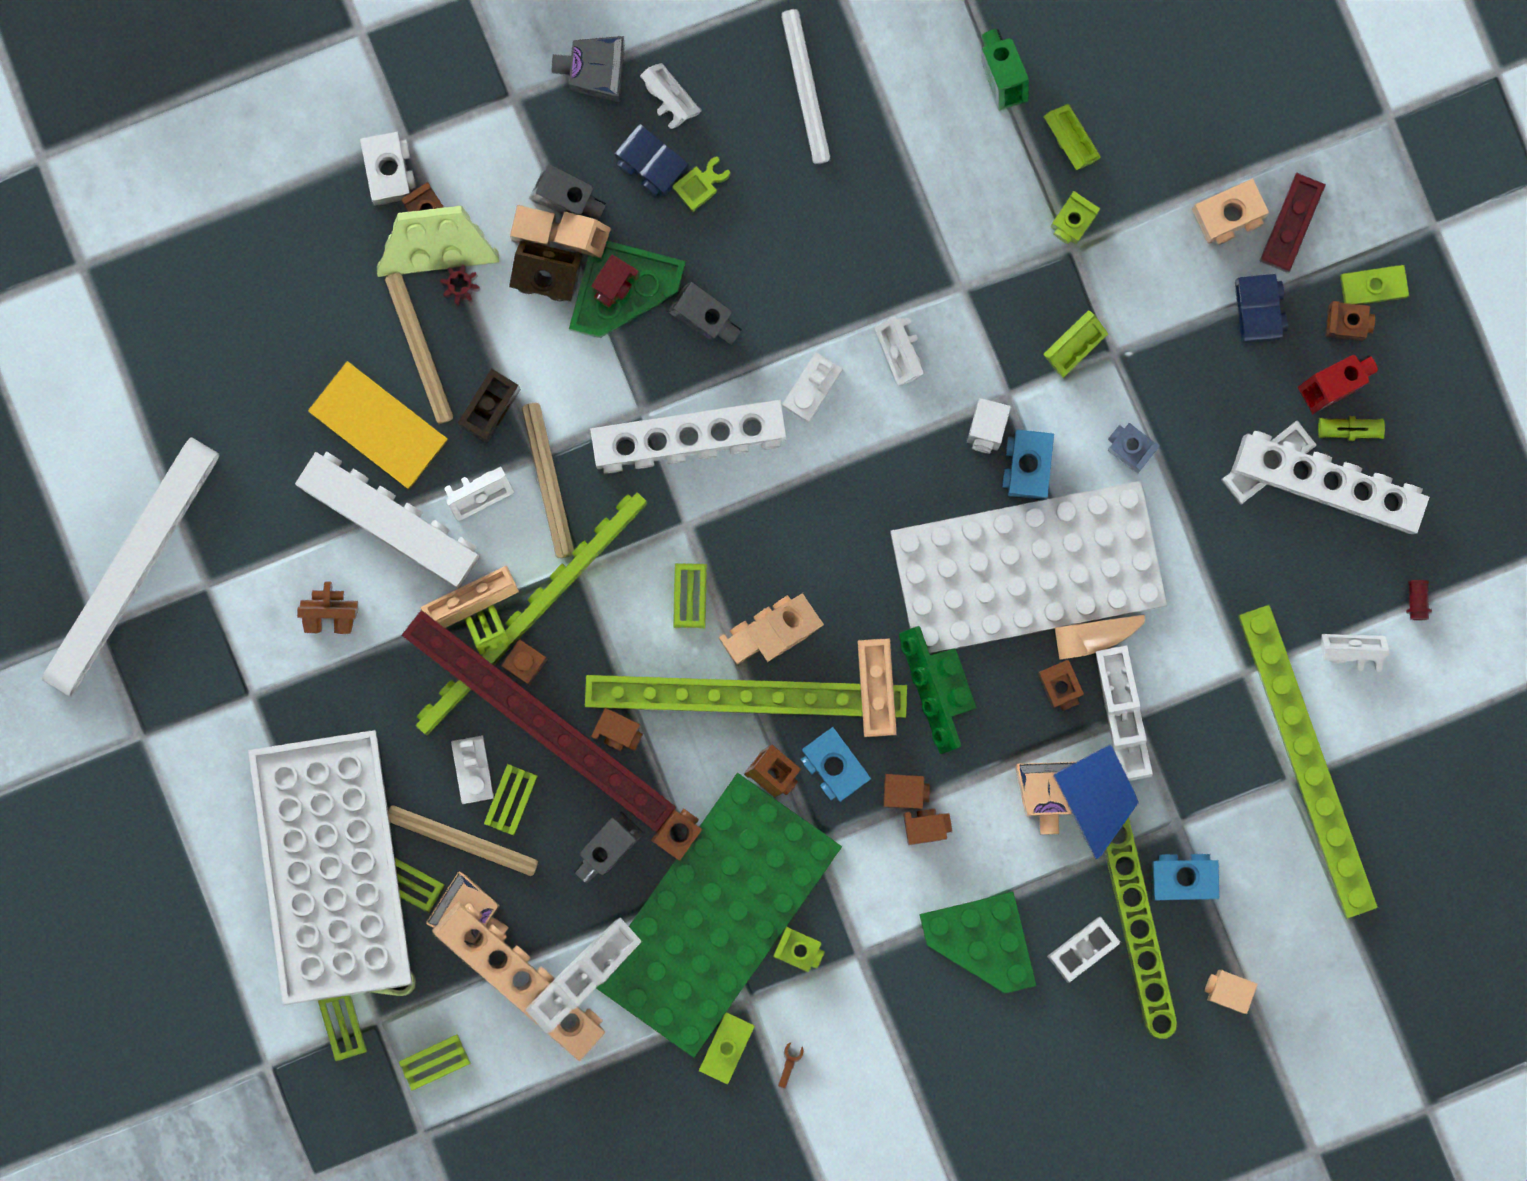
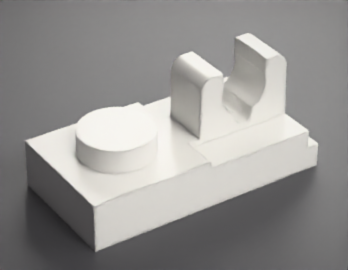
M662 63L648 67L640 75L646 82L647 90L664 102L657 110L659 116L667 113L668 110L673 113V121L668 124L670 129L680 126L686 119L697 116L701 112L699 107Z
M895 316L876 326L875 330L898 386H901L923 375L924 372L921 367L920 358L912 345L913 342L917 341V335L907 336L904 328L911 323V320L909 318L896 319Z
M815 352L786 397L782 407L809 423L843 369Z
M501 467L483 474L481 477L473 480L472 483H469L467 478H462L461 481L464 486L456 491H453L450 485L445 488L449 498L446 501L457 522L514 493Z
M1322 634L1321 649L1324 660H1329L1333 663L1356 661L1358 671L1364 670V663L1366 661L1373 660L1375 661L1376 672H1380L1383 669V661H1385L1386 656H1389L1386 636Z
M483 735L451 741L462 804L494 799Z

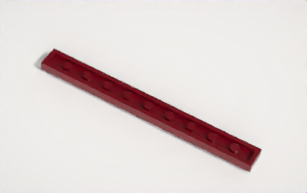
M420 610L401 634L655 832L660 829L676 808L675 805L424 611Z

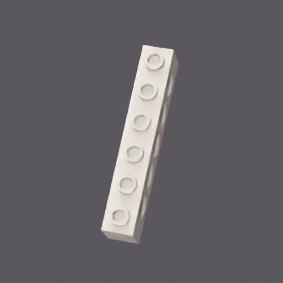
M781 400L590 428L597 470L603 469L604 474L623 471L622 466L635 464V469L649 468L654 466V461L664 459L667 460V464L681 463L686 461L685 456L697 454L699 459L714 458L718 456L717 451L730 450V454H741L749 452V447L761 445L762 450L781 447L780 442L786 441ZM750 420L757 421L762 428L760 433L756 436L745 434L743 426L746 422ZM718 425L726 426L730 431L729 437L724 441L715 440L711 435L714 427ZM686 430H693L698 435L697 442L692 446H686L680 441L681 434ZM662 435L667 440L666 446L659 451L652 450L648 445L649 439L652 436ZM628 439L635 444L634 451L626 456L619 454L617 451L618 443Z
M1254 431L1253 435L1246 434L1243 436L1231 472L1408 534L1418 533L1429 500L1428 496L1421 494L1422 488L1404 483L1403 487L1391 484V477L1379 473H1374L1373 477L1362 474L1363 468L1344 462L1342 467L1331 463L1332 457L1319 452H1314L1313 456L1302 453V447L1291 442L1284 441L1283 446L1271 442L1272 436L1259 431ZM1268 451L1275 453L1278 457V465L1275 469L1267 468L1263 462V457ZM1297 462H1302L1308 467V476L1304 480L1298 479L1294 474L1293 469ZM1328 472L1335 474L1338 478V486L1335 490L1328 489L1324 484V477ZM1358 483H1362L1368 488V497L1364 501L1357 499L1354 494V488ZM1389 493L1394 494L1398 499L1399 504L1395 511H1390L1385 507L1384 499Z

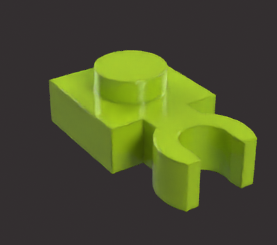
M714 157L708 162L705 172L702 173L696 166L672 186V189L692 213L717 193L712 184L724 182L730 176L728 169L722 174L714 173V166L720 162L718 157Z

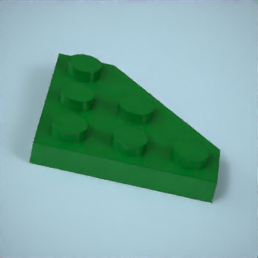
M607 241L601 258L588 255L569 330L602 338L678 294L686 261ZM611 254L638 270L640 276L637 281L630 278L628 282L632 286L623 300L618 298L609 308L594 299L596 293L592 291L591 285Z
M1014 892L919 914L926 945L1003 993L1036 986Z

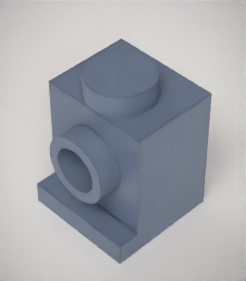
M1128 423L1125 428L1119 425L1108 438L1113 443L1108 451L1137 474L1160 446L1131 423ZM1133 439L1137 442L1138 448L1136 450H1129L1126 442Z

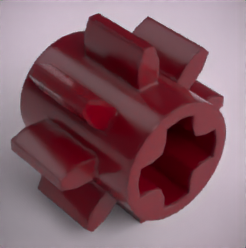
M463 264L460 271L454 272L449 267L448 272L450 276L448 279L440 280L442 285L449 288L443 293V296L448 298L453 295L457 306L460 304L461 299L467 298L472 303V292L480 291V286L472 283L477 278V273L473 272L468 275ZM460 278H464L468 287H462L461 292H457L453 283H459Z

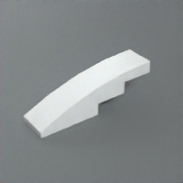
M1126 645L1096 651L1113 749L1129 781L1152 777L1153 773L1146 746L1147 740L1140 712L1141 706L1128 647Z
M621 918L617 919L570 963L525 1011L546 1034L553 1031L571 1010L577 1008L598 985L604 983L642 941Z

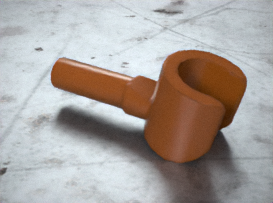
M791 1042L784 1049L786 1061L778 1085L782 1088H786L795 1063L801 1060L804 1049L801 1047L799 1056L791 1057L788 1054Z

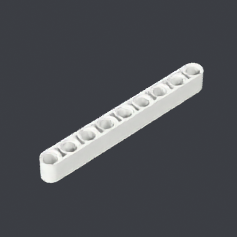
M192 437L185 443L42 676V681L69 697L77 690L215 466L219 453Z

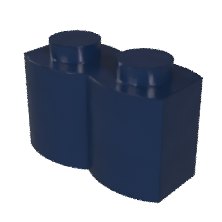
M640 124L615 152V156L619 160L616 165L629 176L635 173L643 179L641 185L654 196L660 193L665 197L672 189V186L689 169L688 163Z
M1276 274L1237 278L1235 280V291L1242 343L1281 339L1283 332L1288 330L1287 315L1285 312L1281 313L1279 300H1284L1283 282L1277 281Z

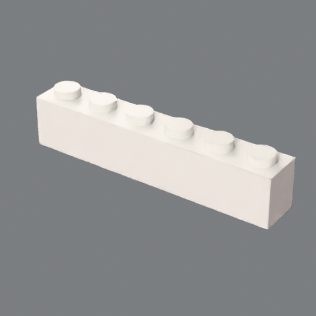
M317 452L314 453L295 483L298 488L459 589L480 558L474 552L476 549L475 545L462 537L458 541L449 537L447 534L450 530L436 520H433L431 524L420 518L423 512L409 503H406L404 507L393 501L396 495L384 487L379 486L375 490L367 485L368 477L355 469H352L350 473L339 467L342 461L332 454L325 452L322 456Z

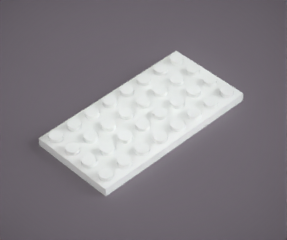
M1141 481L890 531L910 629L920 626L929 654L1167 606Z
M376 730L248 750L283 1005L413 985Z

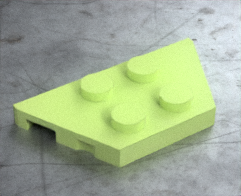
M462 206L403 212L397 214L392 234L387 239L384 254L377 265V276L448 269L449 267L456 268L461 267L462 264L473 266L498 263L499 252L496 248L490 246L484 238L482 230L478 225L471 222L469 214Z

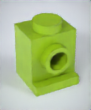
M1073 191L1051 224L1050 228L1055 230L1053 235L1066 244L1073 242L1077 245L1098 215L1100 208ZM1076 214L1079 216L1080 222L1078 224H1071L1068 216Z
M786 927L773 957L809 972L811 966L816 969L818 968L825 951L819 949L822 944L821 942ZM801 944L806 947L807 953L804 957H797L795 955L794 949L797 945Z

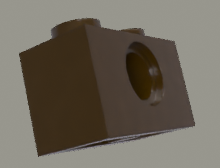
M520 240L514 256L509 287L517 289L524 294L536 293L548 296L554 301L566 300L571 302L577 288L583 254ZM539 271H547L551 276H544Z
M491 368L458 421L459 426L488 444L521 391L520 386Z

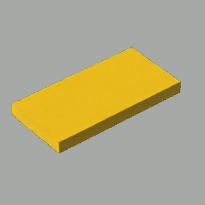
M348 361L308 410L310 414L408 490L448 441L445 436Z

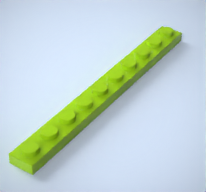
M638 492L633 497L629 494L626 495L616 506L619 512L611 520L607 517L604 518L594 529L597 535L589 543L585 540L580 543L572 552L575 558L567 566L561 564L550 575L549 578L553 581L547 588L543 590L539 587L528 598L527 601L530 605L523 613L517 610L507 620L505 624L508 626V629L505 632L510 642L503 644L502 640L496 642L497 648L492 649L490 645L485 647L486 653L482 657L492 665H495L647 505V501ZM453 680L449 681L439 692L442 698L434 706L430 703L426 705L417 715L420 721L415 726L425 735H428L471 689L460 680L456 683Z
M1270 605L1238 616L1345 918L1376 909L1378 907Z
M586 675L585 708L863 717L860 684ZM893 685L895 718H906L907 685Z

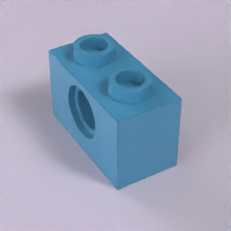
M1016 429L1014 437H1008L1006 456H1012L1011 468H1005L1003 476V488H1008V496L1039 500L1047 499L1054 433ZM1026 456L1033 458L1036 462V470L1030 473L1022 471L1019 467V460Z
M834 727L802 749L805 756L800 760L811 775L817 771L824 781L819 786L830 800L836 797L840 803L871 780L868 773ZM829 758H838L842 762L843 770L839 775L832 776L825 771L824 764Z
M1178 854L1159 855V861L1151 862L1152 900L1220 899L1219 860H1210V854H1191V861H1178ZM1181 868H1188L1193 873V881L1189 886H1182L1177 881V873Z

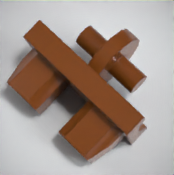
M325 581L323 591L312 590V600L300 601V607L297 608V618H302L304 633L322 632V618H334V633H351L354 619L358 613V601H336L344 600V591H333L332 582Z

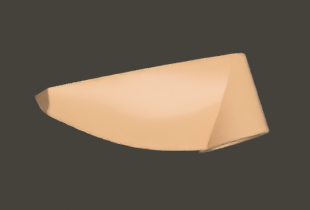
M1145 615L1055 628L1059 660L1091 655L1096 651L1108 649L1122 642L1145 623Z

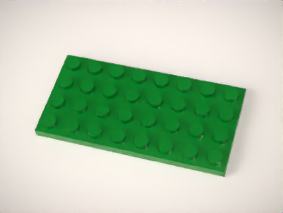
M738 772L699 826L702 829L681 860L676 859L629 925V928L642 942L604 983L596 987L597 990L693 1058L842 848L840 844Z

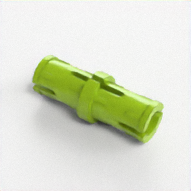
M1348 416L1347 419L1319 418V438H1347L1348 441H1355V438L1384 439V419H1356L1355 416ZM1338 427L1365 428V429H1338Z

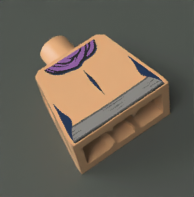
M1076 762L1016 765L1025 815L1039 816L1040 835L1059 834V815L1072 814L1053 774Z
M460 871L426 923L435 928L452 907L459 902L464 907L470 903L483 915L480 921L488 928L494 924L504 934L509 928L494 918L500 905ZM477 929L467 931L464 940L476 944L481 937V931Z

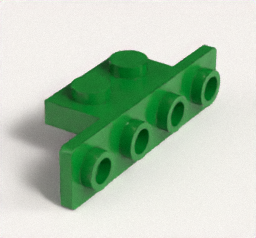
M920 626L913 627L899 634L901 649L907 658L912 681L917 687L922 702V710L927 716L932 730L933 741L939 753L944 754L961 747L952 717L974 710L976 705L956 648L930 656Z

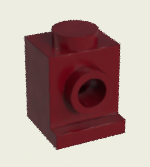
M611 254L591 285L592 291L596 293L594 299L609 308L618 298L623 300L632 286L628 281L630 278L637 281L640 276L639 271Z

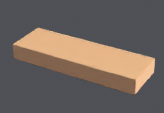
M504 566L420 608L446 628L518 593L519 590L508 567Z
M890 638L858 640L864 737L897 735Z

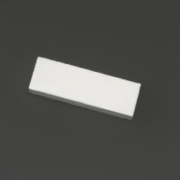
M1298 421L1271 440V442L1282 446L1284 441L1297 444L1302 447L1301 452L1305 454L1317 446ZM1268 451L1263 457V462L1267 468L1275 469L1278 465V457L1275 453ZM1230 472L1221 479L1240 504H1243L1267 485L1234 472Z

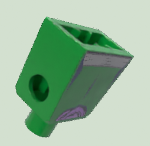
M992 29L982 34L981 38L985 46L982 48V65L998 110L1001 111L1029 101V78L1012 38L1003 40L999 29Z

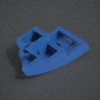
M1111 744L1053 774L1095 859L1102 856L1139 803Z

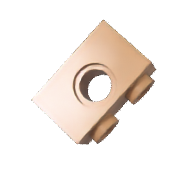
M1253 178L1195 204L1192 209L1207 243L1217 241L1218 245L1235 238L1234 232L1244 227L1249 232L1264 224L1262 219L1266 218L1269 214ZM1227 207L1236 208L1239 211L1240 219L1229 221L1224 216V209Z
M803 593L792 600L788 595L773 605L775 609L773 611L770 607L765 608L753 617L756 623L746 630L767 662L805 640L824 625Z

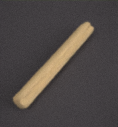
M400 273L391 274L385 278L436 421L439 424L448 422L453 419V414L403 277Z
M539 403L526 404L522 407V413L555 555L557 558L570 557L574 548Z
M394 805L388 809L389 822L529 876L534 875L538 866L536 859Z

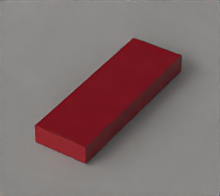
M1296 172L1260 262L1287 273L1291 271L1326 184Z

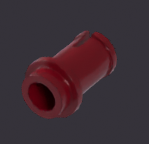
M1408 581L1410 609H1407L1406 613L1410 614V620H1429V614L1432 613V609H1429V581Z

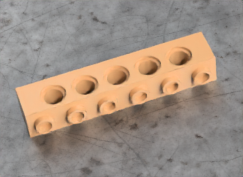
M457 902L432 930L434 935L534 1021L525 1009L555 978L542 966L538 970L528 963L531 957L518 945L514 949L504 942L507 936L494 924L489 928L480 921L483 915L470 903L464 907ZM471 929H477L481 931L479 942L473 945L465 943L464 936L466 932ZM501 950L505 952V960L502 964L497 966L489 964L488 958L493 951ZM520 971L529 973L527 984L521 987L513 985V977L516 973ZM577 1007L570 1011V1013L577 1016V1022L573 1027L563 1028L560 1022L553 1031L547 1034L580 1061L603 1036L605 1031L600 1026L603 1020L590 1008L584 1012Z

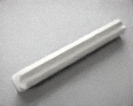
M787 10L782 13V20L813 162L821 164L830 160V154L798 10Z

